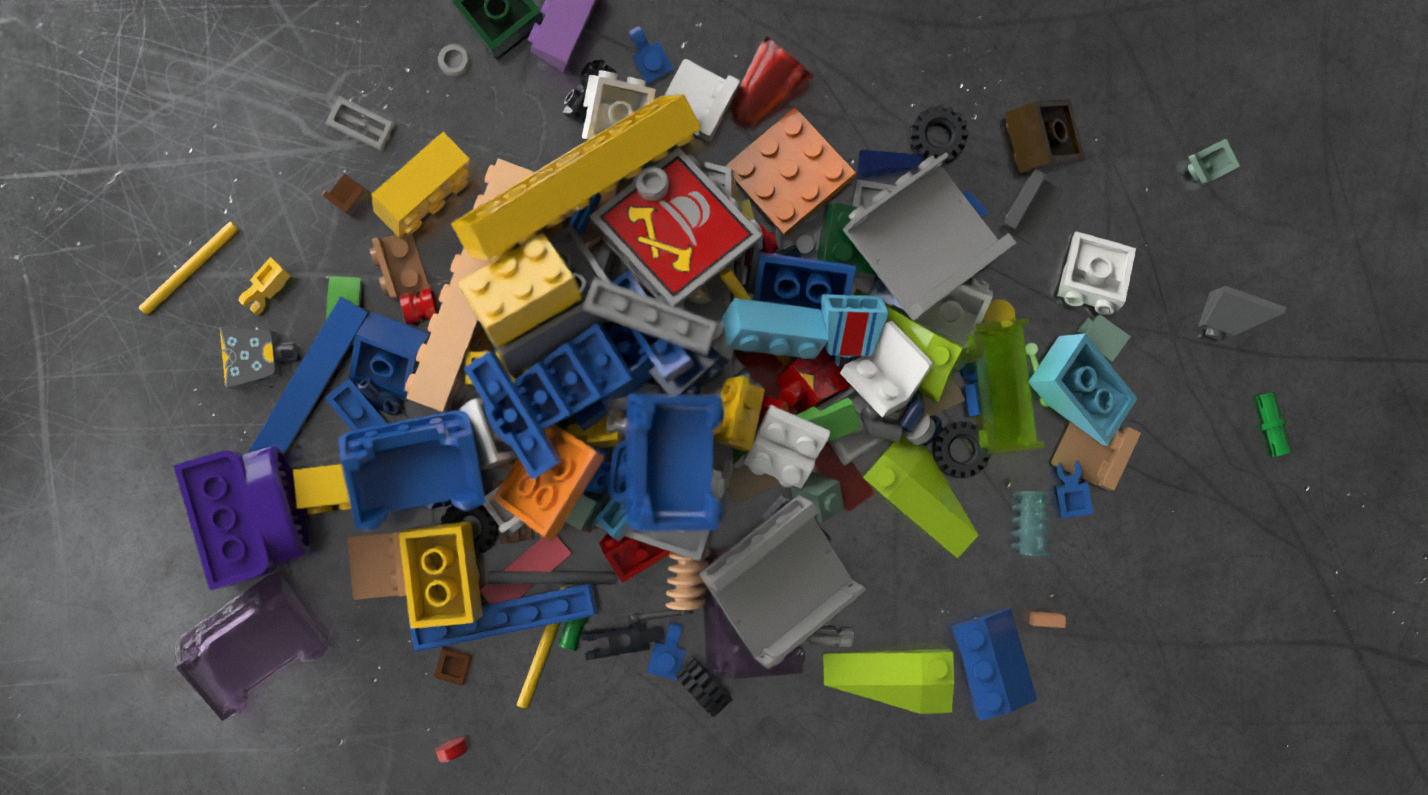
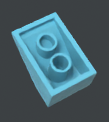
M1086 334L1059 336L1028 381L1047 405L1102 445L1110 443L1138 399Z

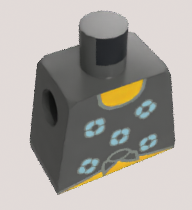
M220 328L225 388L239 389L280 377L282 375L281 362L297 360L295 342L279 344L277 332L260 329Z

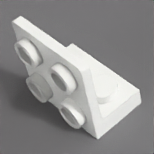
M684 59L664 96L685 95L702 127L694 135L710 143L739 90L740 81L730 75L725 80L701 66Z
M889 321L883 326L873 354L860 357L846 364L840 374L883 418L907 405L932 368L933 362L893 321Z

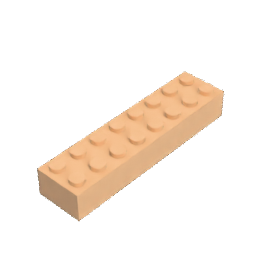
M498 158L495 166L490 165L484 180L485 183H488L484 195H478L473 210L530 176L534 171ZM516 244L508 248L509 252L514 250ZM463 248L461 255H455L450 269L454 273L450 285L445 283L439 297V301L442 302L439 314L434 313L428 325V331L431 332L427 344L422 343L416 357V361L420 362L416 374H410L406 382L405 391L408 392L407 399L441 412L453 411L465 379V370L463 369L465 368V353L475 351L480 333L483 330L463 295L458 282L492 263L491 259L471 258L465 248Z

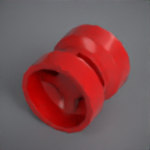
M432 288L421 290L419 296L416 294L412 295L411 293L400 295L401 308L407 325L418 323L419 319H423V316L431 320L434 313L439 314Z

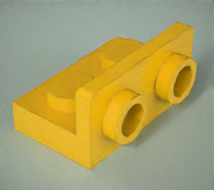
M738 376L726 379V383L722 388L721 402L724 404L725 415L723 422L718 424L721 431L714 435L713 441L746 452L752 451L765 389L748 383L749 378L745 376Z

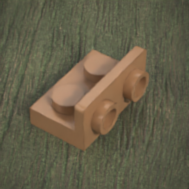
M405 233L401 238L394 234L382 239L378 237L372 239L374 247L370 248V254L374 265H380L383 277L379 278V282L385 296L390 295L392 300L399 301L402 294L411 293L412 295H417L421 290L430 288L413 233L411 235Z

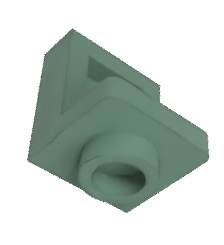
M1228 138L1189 156L1191 163L1188 164L1192 177L1195 181L1200 180L1202 185L1242 166Z

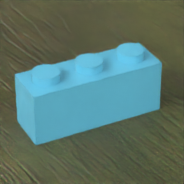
M734 298L722 317L729 349L815 359L828 341L820 309Z

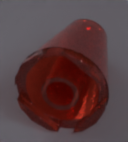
M765 36L730 104L734 108L731 114L744 125H747L749 121L755 125L811 81L815 75L787 51L780 48L776 42Z

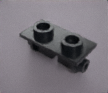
M604 60L588 62L580 74L582 80L577 89L573 88L564 100L566 107L562 113L567 115H574L576 113L574 119L583 125L585 124L588 109L583 104L589 75L598 76L599 70L616 73V70L608 65L602 68L605 63Z

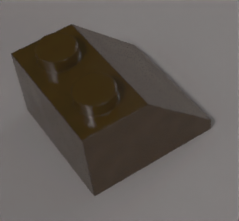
M1070 99L1033 101L1004 112L1007 121L1006 127L1011 137L1014 159L1018 165L1019 173L1032 172L1035 168L1041 171L1085 160Z

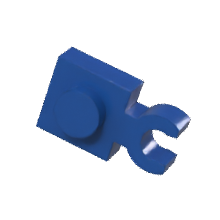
M1078 460L1074 461L1075 471L1072 474H1066L1063 471L1062 463L1057 464V474L1065 482L1064 485L1056 486L1062 519L1094 514L1088 480L1078 482L1082 473Z

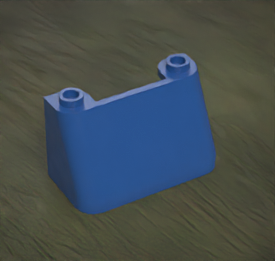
M629 394L627 401L626 518L629 526L639 532L718 530V522H721L723 519L722 502H717L716 496L712 494L713 429L718 427L719 422H723L725 415L724 404L720 402V396Z
M449 411L353 430L339 437L340 461L356 530L378 529L387 520V512L452 500V504L455 507L468 511L477 508L479 505L486 504L468 414L464 411Z

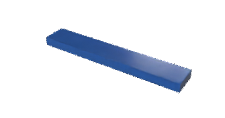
M343 296L339 298L248 453L269 446L278 447L284 455L287 453L369 312Z
M589 583L483 605V616L474 623L410 628L414 652L595 616L598 615L593 585Z

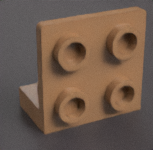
M1070 421L1052 458L1051 464L1057 467L1058 463H1062L1063 470L1072 474L1075 471L1074 461L1078 460L1082 470L1081 479L1088 480L1089 483L1106 491H1115L1141 432L1130 427H1119L1110 443L1102 445Z
M399 532L353 536L347 539L354 600L406 596Z

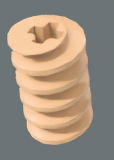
M707 549L705 558L708 557L710 554L709 549ZM670 553L669 558L677 560L678 564L669 566L668 570L677 573V577L668 578L667 583L675 585L676 589L666 591V595L675 598V601L666 603L665 606L674 610L702 608L705 606L706 600L701 595L706 593L707 587L701 584L704 583V580L699 573L709 566V562L705 559L702 562L677 553Z

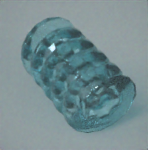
M1018 491L1012 494V497L1021 501L1020 504L1012 506V510L1021 513V516L1011 519L1012 523L1020 526V529L1011 531V535L1019 538L1020 541L1010 544V548L1019 551L1018 555L1051 556L1049 551L1042 549V546L1051 544V539L1042 536V534L1052 531L1051 526L1043 523L1044 520L1051 519L1052 514L1043 511V508L1053 505L1052 501L1044 498V495L1053 492Z

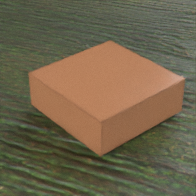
M1031 612L1029 613V624L1041 627L1066 628V617L1060 613Z

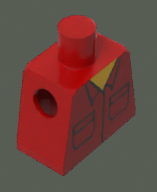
M822 348L815 359L793 356L776 378L777 383L782 388L779 394L780 400L786 401L789 407L796 405L801 412L814 406L817 408L849 388L851 384L840 374V367L835 365L834 360L824 348Z

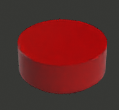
M460 737L435 749V753L439 762H448L465 754L468 751V746L464 737Z

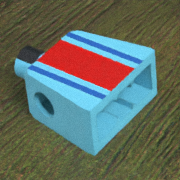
M822 294V315L828 336L825 347L828 354L835 355V365L843 368L846 364L854 361L855 356H870L873 354L888 316V311L881 296Z

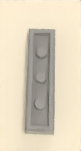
M595 277L583 307L584 311L703 355L708 354L719 324Z

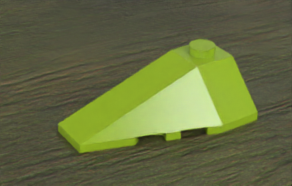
M856 289L854 295L870 296L859 289ZM884 303L888 311L885 323L893 321L933 362L932 368L916 392L919 390L925 397L939 403L968 347L916 319L913 321L909 315Z
M903 433L900 440L893 441L863 474V478L956 558H959L979 536L929 449L923 444L914 445L910 443Z
M950 649L823 653L825 686L919 714L952 713L954 663L953 651Z

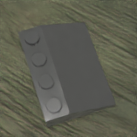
M573 225L549 237L548 241L573 276L582 299L499 348H496L486 332L511 376L553 353L565 343L571 342L595 324H604L609 321V319L583 310L594 277L609 283L610 281Z

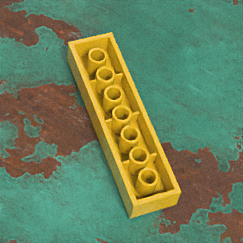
M684 94L659 96L452 222L451 225L469 257L482 260L491 259L492 262L500 260L510 253L509 247L516 243L522 245L537 236L535 231L543 226L550 228L560 223L564 219L562 216L564 213L571 209L578 211L590 203L589 198L597 193L603 195L610 192L617 186L615 184L616 181L624 176L628 179L639 174L643 170L641 167L643 164L650 160L654 163L663 159L669 154L667 150L674 145L680 147L694 139L693 134L702 129Z

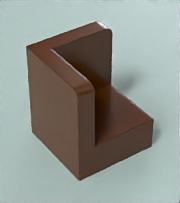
M344 173L330 193L324 190L321 195L353 218L371 192Z

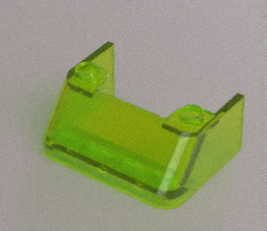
M1028 318L975 324L972 328V334L967 335L969 354H975L984 426L983 430H979L980 448H987L988 455L1044 448V441L1037 442L1031 390L1028 383L1029 374L1023 328L1029 324Z

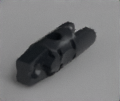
M645 622L581 633L582 641H594L598 638L608 637L609 648L588 651L585 653L586 661L625 653L650 650V642L665 640L663 627L646 629ZM623 634L630 637V642L627 645H621L618 642L619 637Z

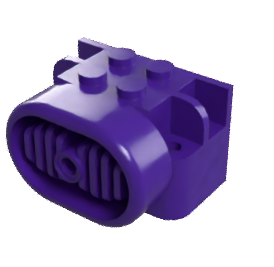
M269 446L246 454L237 451H219L173 465L209 591L231 587L235 584L273 572L278 564L304 557L309 553L310 534L303 508L297 509L294 476L285 455L278 447Z

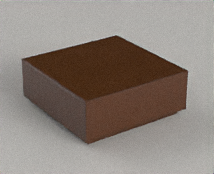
M443 646L434 678L465 686L474 654Z

